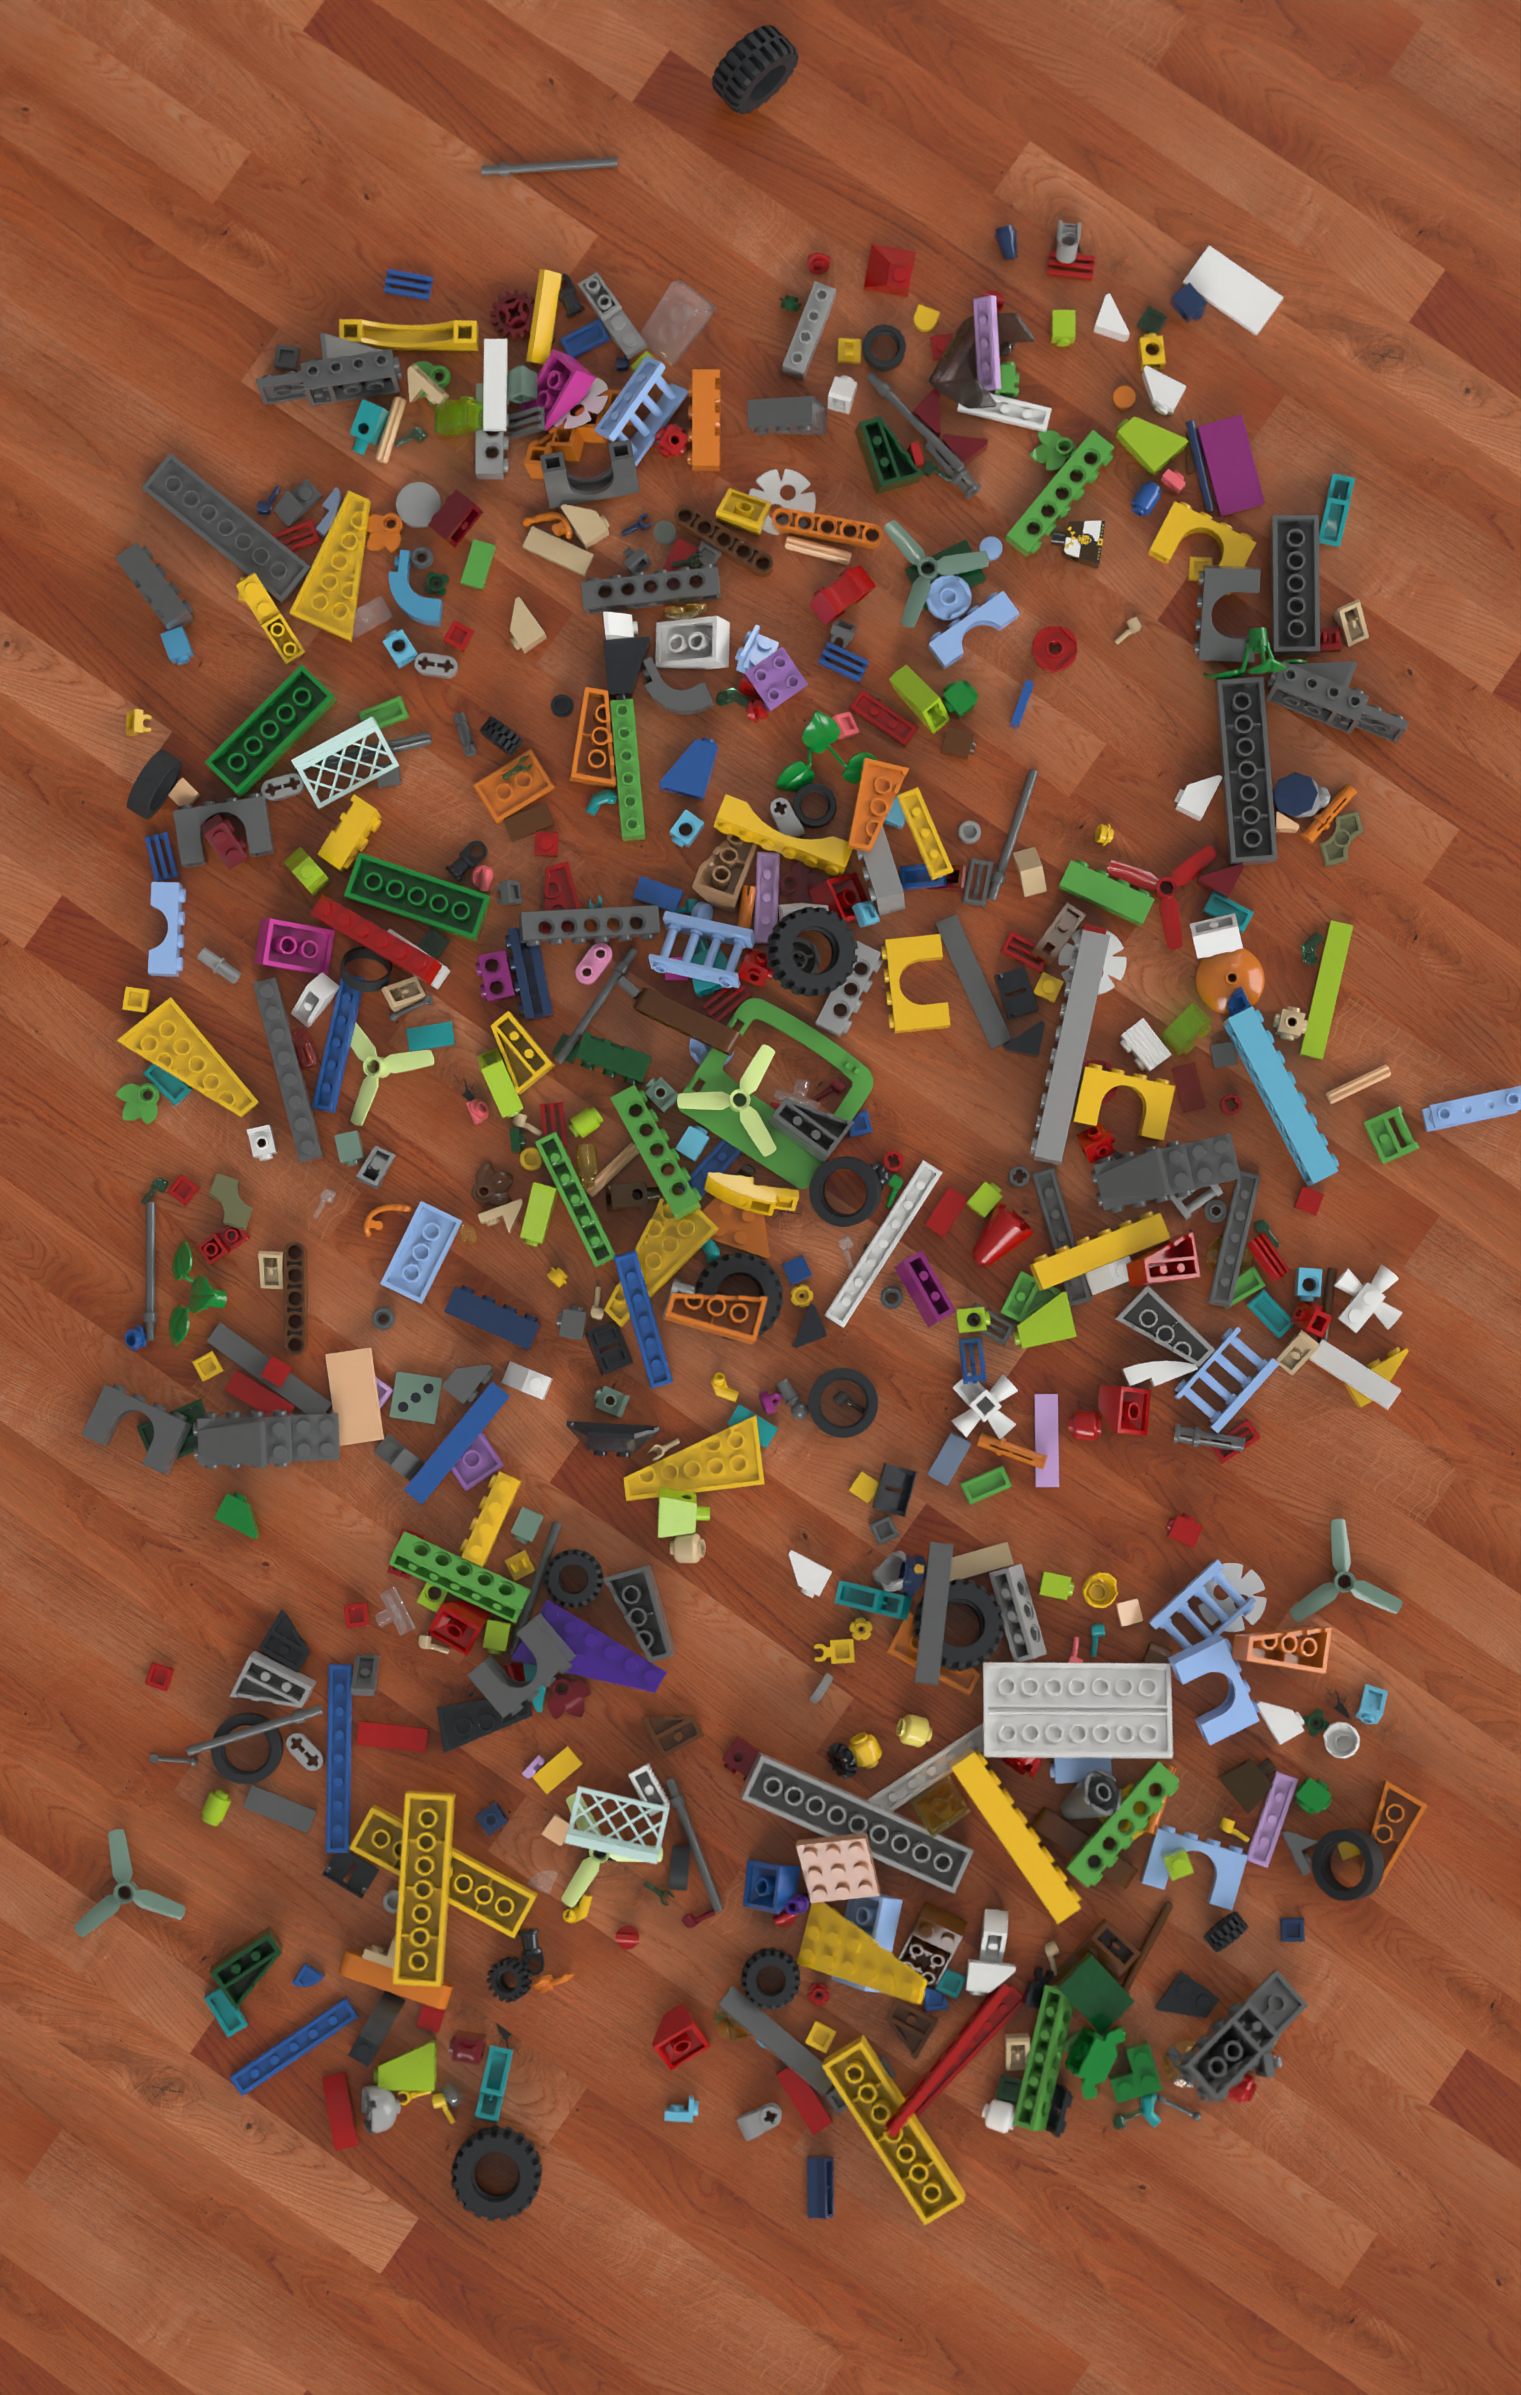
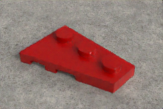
M568 861L546 867L543 911L581 909ZM543 923L542 934H548L549 927ZM561 923V929L565 933L572 932V926L569 923Z

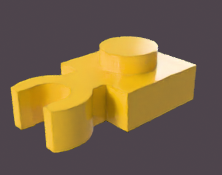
M853 1639L830 1640V1647H826L823 1644L814 1645V1649L821 1648L824 1651L823 1656L815 1657L817 1662H822L827 1657H831L832 1664L855 1662Z

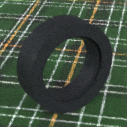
M164 749L155 753L136 779L127 800V808L146 820L154 816L174 788L182 769V760Z
M851 1156L831 1159L822 1164L814 1173L809 1188L810 1201L815 1212L825 1222L838 1227L853 1226L871 1217L879 1206L881 1199L880 1179L875 1170L862 1159ZM839 1169H848L856 1172L863 1179L866 1186L865 1202L858 1211L852 1214H843L835 1211L825 1198L824 1189L826 1181L833 1172Z
M849 1368L833 1369L823 1374L814 1383L809 1394V1412L814 1423L826 1434L839 1438L853 1437L865 1431L873 1422L878 1410L877 1392L872 1382L864 1374ZM838 1380L854 1382L862 1389L866 1397V1409L863 1416L856 1423L849 1426H838L829 1422L823 1415L820 1407V1399L824 1389L829 1384Z
M241 1713L224 1721L216 1730L213 1738L229 1734L237 1727L245 1725L254 1726L270 1721V1719L257 1713ZM276 1728L263 1732L268 1739L270 1750L266 1762L259 1769L242 1771L234 1767L227 1759L225 1745L211 1749V1756L216 1769L226 1779L237 1784H253L267 1778L276 1770L283 1755V1739L279 1729Z
M1348 1828L1328 1832L1320 1838L1313 1850L1311 1866L1314 1879L1319 1888L1333 1899L1350 1901L1365 1898L1377 1889L1382 1880L1384 1872L1382 1852L1376 1841L1362 1830ZM1344 1841L1355 1845L1360 1850L1365 1863L1364 1875L1361 1881L1352 1888L1340 1884L1331 1870L1332 1852L1338 1844Z

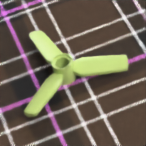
M355 1023L350 1046L357 1057L364 1061L363 1071L367 1076L363 1080L350 1121L354 1125H363L379 1087V1078L387 1077L390 1072L396 1074L431 1066L434 1064L432 1052L430 1050L391 1054L386 1058L377 1057L376 1047L360 1026ZM378 1062L379 1070L376 1072L375 1065Z
M763 1044L742 1076L739 1089L733 1091L731 1095L722 1091L680 1093L677 1097L678 1108L723 1110L730 1107L733 1111L739 1112L740 1122L764 1157L771 1155L777 1148L758 1112L750 1107L749 1104L750 1094L756 1091L775 1051L770 1046ZM742 1095L746 1100L745 1105L741 1107L736 1106L733 1102V1097Z
M576 1793L566 1799L571 1814ZM581 1796L580 1803L586 1810L588 1806L586 1805L584 1799ZM578 1807L577 1815L582 1812L580 1807ZM589 1810L587 1814L592 1820L593 1824H595L596 1821L591 1811ZM584 1814L575 1820L579 1830L584 1831L591 1826ZM598 1825L595 1826L596 1829L598 1830V1832H599L600 1835H601V1830H600L599 1826H598ZM592 1828L591 1830L587 1831V1832L595 1833L594 1830H593V1828ZM662 1847L660 1848V1853H659V1857H658V1861H657V1862L662 1861V1858H663V1848H662ZM590 1849V1857L582 1861L561 1900L567 1906L574 1907L599 1872L600 1863L605 1862L609 1857L619 1862L645 1861L607 1853L604 1857H598L595 1855L594 1850Z

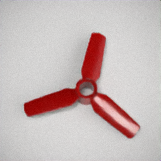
M1207 845L1174 869L1171 877H1162L1160 880L1153 873L1114 860L1109 863L1107 873L1143 890H1154L1155 895L1161 899L1159 910L1167 948L1175 950L1183 946L1179 906L1173 895L1176 893L1177 887L1184 886L1216 859L1217 854L1210 845ZM1168 883L1172 888V892L1169 894L1162 893L1160 884Z

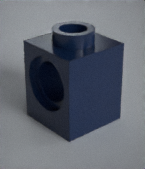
M1189 282L1172 296L1170 304L1188 324L1191 320H1199L1205 314L1204 310L1207 302Z
M497 1801L475 1816L488 1836L509 1821V1818Z

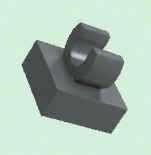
M628 547L623 552L626 556V560L623 563L631 575L643 572L652 564L641 547L635 552L631 547Z
M837 618L830 631L833 634L831 643L834 644L837 637H841L844 640L842 647L845 648L855 636L858 626Z
M500 881V886L494 888L495 891H501V899H497L496 903L505 905L523 904L520 881Z
M1271 2052L1263 2054L1258 2059L1260 2062L1255 2066L1256 2076L1265 2078L1275 2076L1274 2068L1282 2066L1281 2057L1272 2056Z

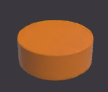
M1129 386L1118 387L1113 394V404L1120 410L1130 409L1136 400L1134 390Z

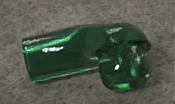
M735 688L720 691L716 696V703L719 706L736 702L746 708L751 698Z
M1318 932L1313 933L1301 945V959L1305 965L1313 966L1318 961L1315 947L1324 940Z

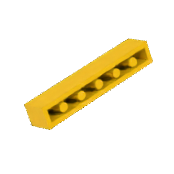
M1152 1211L1139 1216L1141 1221L1132 1223V1220H1128L1118 1224L1120 1229L1111 1232V1229L1108 1228L1098 1232V1238L1090 1241L1088 1236L1076 1241V1247L1069 1249L1068 1245L1056 1249V1255L1048 1258L1047 1254L1034 1258L1035 1263L1029 1266L1039 1291L1171 1239L1161 1213L1154 1215Z

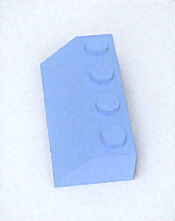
M881 1893L875 1897L848 1899L844 1918L852 1921L875 1939L880 1946L892 1953L903 1900ZM835 1976L831 1978V1980L862 1991L880 1992Z

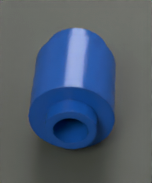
M1146 481L1145 484H1142L1130 502L1132 511L1140 517L1144 515L1149 516L1161 498V488L1151 481Z

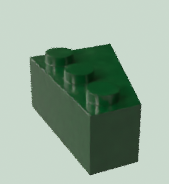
M879 416L859 422L855 433L876 494L918 483L924 475L923 472L910 459L909 453L904 451L897 441V437L883 418Z
M585 1031L576 1054V1059L578 1062H581L580 1066L593 1071L595 1067L603 1070L602 1074L615 1078L618 1075L625 1078V1083L637 1086L638 1083H644L652 1056L612 1043L611 1040L592 1036L590 1032Z
M270 1926L211 1965V1976L235 2010L239 2008L246 1996L254 1989L257 1982L282 1953L283 1945Z

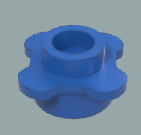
M137 1325L135 1329H129L125 1333V1343L133 1351H137L139 1347L146 1346V1335L141 1325Z

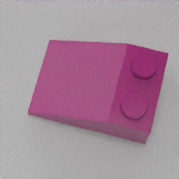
M553 349L537 376L538 398L521 405L520 409L524 411L537 406L544 407L545 431H547L585 398L596 377L572 356Z
M263 918L260 923L254 964L312 974L323 972L328 976L335 930Z

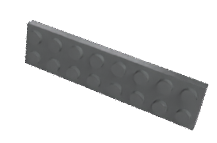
M169 453L142 486L146 493L248 576L255 572L264 588L281 603L285 602L311 569L302 559L171 453Z

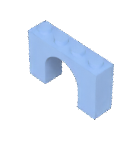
M1218 1633L1168 1658L1176 1678L1182 1684L1209 1672H1220L1227 1677L1229 1690L1224 1702L1219 1707L1195 1718L1203 1739L1209 1745L1260 1721L1257 1716L1259 1708L1254 1699L1251 1700L1248 1692H1250L1249 1685L1245 1679L1242 1680L1240 1677L1241 1667L1236 1659H1232L1230 1654L1233 1651L1232 1646L1227 1638L1223 1639Z
M1053 1758V1764H1049L1050 1778H1054L1055 1783L1080 1782L1089 1772L1099 1769L1107 1771L1112 1775L1111 1758Z
M1162 1824V1828L1158 1827L1156 1835L1152 1837L1140 1878L1141 1883L1165 1890L1169 1875L1161 1855L1182 1847L1186 1852L1200 1851L1208 1855L1214 1865V1879L1207 1901L1209 1904L1232 1910L1248 1857L1245 1853H1242L1243 1849L1230 1845L1228 1849L1220 1846L1221 1842L1207 1838L1205 1842L1199 1840L1197 1834L1185 1831L1184 1835L1175 1833L1176 1828Z

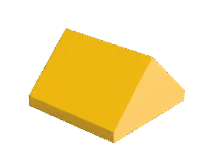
M729 488L716 511L717 522L760 536L772 503Z

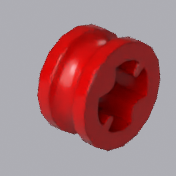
M1226 1095L1220 1101V1109L1226 1115H1234L1241 1110L1242 1102L1237 1095ZM1229 1098H1232L1233 1103L1237 1104L1236 1109L1232 1108V1111H1229L1228 1106L1225 1105L1226 1101H1230Z
M890 1151L884 1156L883 1164L888 1171L897 1172L903 1167L904 1157L898 1151ZM893 1155L898 1156L897 1161L900 1162V1165L898 1167L895 1165V1168L890 1167V1162L887 1160L889 1156L893 1158Z

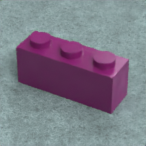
M923 1251L903 1260L894 1267L928 1328L956 1312Z

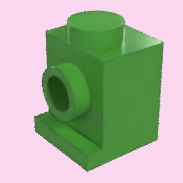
M1002 362L1000 364L1001 389L995 390V395L1017 399L1019 388L1014 387L1019 386V373H1015L1016 365L1014 362Z

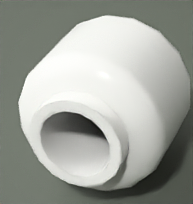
M996 2098L990 2104L986 2103L982 2112L986 2127L1001 2133H1007L1009 2129L1013 2130L1015 2127L1013 2124L1016 2112L1015 2106L1012 2103Z

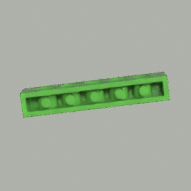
M1092 430L1006 536V541L1026 557L1031 552L1035 554L1042 545L1040 540L1045 535L1049 537L1057 527L1054 523L1058 518L1064 519L1071 510L1069 505L1072 501H1078L1085 493L1083 489L1088 482L1092 484L1100 474L1098 472L1099 468L1102 465L1106 467L1113 459L1114 455L1112 452L1114 446ZM1086 456H1093L1096 459V463L1087 464L1084 458ZM1078 473L1082 480L1074 482L1071 480L1070 475ZM1057 491H1064L1068 497L1061 500L1056 497L1055 493ZM1049 508L1053 511V515L1045 517L1042 515L1041 510ZM1031 525L1036 526L1039 532L1032 535L1028 533L1027 527Z
M633 699L610 701L622 839L623 841L646 839L634 701Z
M634 1084L610 1097L676 1220L700 1209L699 1200L702 1197L696 1187L691 1189L688 1183L691 1177L686 1168L680 1169L677 1161L681 1159L675 1148L670 1149L666 1142L670 1139L664 1128L659 1130L656 1125L659 1119L653 1108L648 1110L645 1105L648 1099L642 1089L638 1091ZM641 1108L642 1113L639 1116H631L633 1109ZM647 1127L653 1129L649 1136L641 1135L643 1129ZM656 1147L664 1148L663 1153L659 1156L652 1155V1151ZM671 1166L674 1168V1172L671 1175H663V1170L666 1167ZM678 1186L685 1187V1191L681 1195L673 1194L674 1189Z
M554 1132L535 1141L594 1266L599 1267L613 1260V1256L616 1253L558 1133Z
M405 1531L394 1549L389 1565L515 1624L531 1590L520 1584L514 1583L501 1575L484 1569Z
M1156 1760L1122 1799L1120 1809L1103 1821L1067 1863L1066 1869L1085 1886L1089 1887L1091 1884L1095 1886L1103 1877L1101 1872L1105 1867L1110 1868L1117 1861L1118 1857L1116 1854L1121 1849L1126 1850L1134 1839L1131 1837L1137 1830L1141 1832L1147 1826L1149 1821L1146 1819L1152 1812L1157 1814L1164 1805L1162 1802L1167 1795L1171 1797L1179 1788L1177 1783L1180 1780ZM1153 1783H1158L1161 1787L1160 1793L1155 1796L1150 1795L1149 1786ZM1137 1801L1145 1803L1146 1807L1142 1813H1135L1133 1810V1806ZM1122 1819L1130 1821V1827L1126 1831L1118 1829V1823ZM1106 1837H1113L1115 1839V1845L1111 1849L1103 1847V1840ZM1091 1855H1098L1100 1858L1099 1864L1095 1867L1087 1864V1860Z
M1045 1985L1013 2120L1014 2125L1032 2131L1046 2129L1074 2005L1062 1994L1056 1985Z

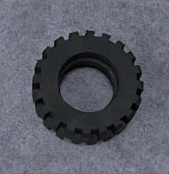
M763 25L761 28L758 27L753 32L746 34L742 40H739L726 53V56L721 59L719 66L715 69L712 76L713 89L734 112L739 114L750 113L753 109H758L763 103L769 101L788 81L787 79L793 74L794 68L798 64L797 49L775 26Z
M805 907L787 914L773 927V932L767 940L769 942V946L766 948V955L769 956L767 965L768 968H772L774 972L772 976L775 981L779 980L781 982L780 986L785 990L789 989L793 994L804 995L805 997L820 996L836 990L847 981L848 976L852 975L854 971L853 964L857 962L858 955H855V949H858L857 942L853 941L852 936L855 935L853 930L848 929L846 926L848 922L844 918L840 919L837 917L838 913L826 911V908ZM815 930L826 937L831 946L832 956L830 964L819 973H806L793 960L792 943L796 936L803 931Z
M730 1253L720 1256L710 1262L701 1272L695 1285V1294L717 1295L720 1284L726 1278L733 1275H744L751 1278L757 1284L760 1296L768 1297L757 1335L759 1337L774 1325V1322L781 1313L783 1287L780 1284V1278L772 1269V1266L758 1256L748 1253ZM720 1336V1337H722V1338H724V1339L734 1340V1339H730V1338H727V1337Z
M954 1579L949 1582L947 1606L961 1603L971 1608L978 1617L980 1629L976 1639L966 1646H952L943 1640L940 1668L946 1667L952 1671L956 1669H961V1671L968 1670L983 1663L998 1648L999 1641L1003 1636L1002 1627L1004 1626V1619L1001 1618L1000 1614L1002 1609L1000 1605L997 1606L995 1596L993 1594L990 1595L986 1591L987 1588L983 1585L977 1586L974 1581L968 1580L966 1582L962 1581V1579ZM923 1598L916 1607L912 1623L914 1624L913 1636L917 1639V1642H919Z
M499 2125L492 2126L490 2129H486V2127L479 2129L476 2134H471L462 2143L454 2159L451 2169L452 2189L456 2191L455 2196L458 2202L462 2201L464 2204L463 2208L467 2212L470 2210L474 2212V2216L479 2219L483 2216L487 2218V2221L494 2222L495 2219L505 2221L510 2216H518L522 2210L527 2209L531 2205L541 2183V2157L539 2152L535 2151L534 2143L531 2140L528 2141L522 2132L512 2131L513 2128L508 2126L505 2129L500 2128ZM501 2152L510 2156L517 2164L519 2178L515 2187L508 2193L491 2194L483 2190L477 2183L475 2167L479 2159L485 2154Z

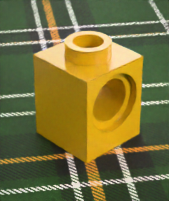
M1155 333L1143 335V338H1140L1138 342L1141 371L1144 370L1145 366L1154 370L1163 369L1166 363L1163 335L1157 336ZM1146 348H1155L1157 354L1149 355L1146 352Z

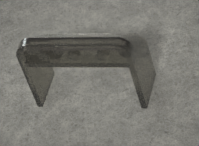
M1017 312L997 314L999 357L1009 355L1015 343L1034 341L1035 337ZM971 316L961 323L932 372L929 383L936 391L965 408L995 407L997 403L977 377L974 316Z

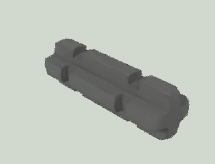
M460 712L453 715L455 725L458 726L456 728L461 744L464 746L465 756L472 757L476 755L477 750L475 744H473L474 741L469 725L466 724L465 713Z

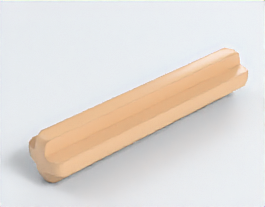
M394 397L378 447L376 460L382 463H387L406 405L405 399L401 397Z
M787 536L785 541V548L844 565H849L851 560V553L848 551L792 536Z
M1383 1065L1327 1092L1326 1097L1333 1104L1389 1077L1391 1071L1387 1065Z
M630 1143L585 1187V1191L591 1197H594L640 1153L634 1143Z

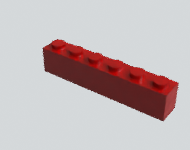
M323 894L310 913L318 921L429 985L432 984L442 967L434 958Z

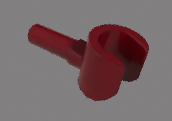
M840 1079L834 1080L826 1090L815 1096L816 1101L818 1102L833 1090L839 1095L845 1089L846 1084Z
M711 1910L695 1918L691 1912L682 1918V1922L687 1928H693L699 1922L716 1914L714 1910Z

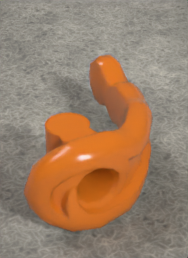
M557 512L540 513L532 517H526L522 521L525 527L542 521H556L559 523L552 526L555 537L559 538L563 534H566L567 539L573 537V530L568 519Z
M390 1204L373 1209L368 1213L364 1221L365 1235L367 1237L372 1235L370 1228H375L376 1230L383 1228L381 1221L372 1220L376 1214L384 1211L411 1212L412 1207L402 1204Z

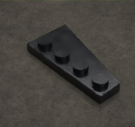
M488 1699L438 1706L437 1711L443 1752L446 1753L533 1716L531 1701L524 1700L521 1703L523 1708L514 1716L509 1713L504 1718Z

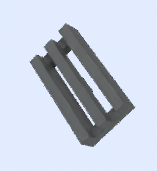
M537 406L509 415V420L512 423L509 424L508 429H511L512 432L508 433V436L511 439H517L545 430L544 407ZM539 421V424L518 430L519 427L531 425Z
M971 858L962 904H971L985 908L994 862ZM979 864L973 898L968 899L974 865ZM985 865L988 866L983 895L982 900L978 901L979 886L983 866Z
M975 1303L974 1306H973V1308L982 1307V1306H980V1305H978L977 1303ZM989 1311L991 1318L1009 1327L1008 1331L990 1322V1325L987 1326L1003 1334V1339L987 1330L978 1332L1005 1346L1016 1325ZM975 1313L969 1314L967 1317L968 1324L973 1327L978 1326L971 1322V1320L974 1318L980 1321L979 1316Z

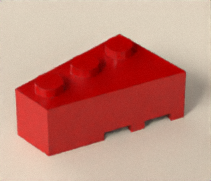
M1193 1232L1174 1236L1127 1263L1130 1287L1183 1282L1200 1278Z

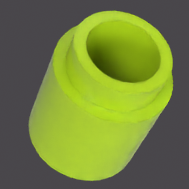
M592 1106L590 1109L587 1107L571 1118L570 1122L572 1124L568 1127L575 1137L580 1135L583 1139L599 1128L600 1123L604 1120L596 1108Z
M216 1789L215 1792L210 1791L201 1811L203 1814L201 1820L210 1825L218 1826L219 1822L223 1821L231 1803V1799L228 1798L229 1794L219 1789Z

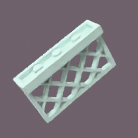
M374 717L368 718L291 760L318 809L399 766ZM373 732H376L380 739L377 749L365 746L367 736ZM363 738L362 744L356 743ZM353 744L361 747L357 760L345 756L347 746ZM381 745H383L386 752L380 750ZM364 748L376 751L373 765L360 761ZM343 749L342 755L336 754V752ZM379 753L388 755L393 763L386 768L375 766ZM331 755L340 757L337 771L324 767L327 757ZM343 759L356 762L353 775L340 772ZM321 760H323L321 766H320V765H316V763H318V762H320ZM359 763L372 767L370 775L366 779L356 777ZM310 766L320 768L317 781L308 779L303 770ZM375 768L380 770L379 772L373 774ZM323 769L336 773L332 786L320 783ZM339 774L352 778L349 788L343 790L335 787ZM354 779L360 780V782L353 785ZM311 783L316 784L315 789H313ZM319 785L331 789L329 798L323 802H320L316 795ZM334 790L340 791V793L333 796Z
M578 1786L565 1843L657 1864L670 1807ZM581 1793L591 1794L596 1803L585 1810L580 1803ZM596 1796L604 1798L599 1801ZM607 1799H612L619 1808L607 1815L601 1803ZM619 1801L625 1802L626 1804L621 1806ZM630 1804L637 1805L642 1813L632 1820L629 1819L624 1811V1808ZM598 1805L605 1817L593 1824L587 1812ZM578 1807H580L582 1812L577 1815ZM642 1807H647L650 1809L644 1811ZM654 1809L664 1811L662 1821L653 1826L646 1814ZM621 1811L627 1823L616 1829L610 1817ZM584 1814L591 1826L584 1831L574 1829L575 1820ZM644 1816L651 1828L639 1835L632 1823ZM607 1819L613 1832L607 1836L600 1835L595 1826ZM630 1825L636 1837L630 1841H625L618 1832ZM658 1826H660L659 1834L655 1829ZM593 1828V1830H594L595 1833H591V1832H587V1831H589V1830H591V1829ZM653 1830L658 1838L656 1848L645 1845L641 1837ZM616 1834L618 1839L612 1838L611 1836ZM639 1839L641 1844L634 1843V1841Z

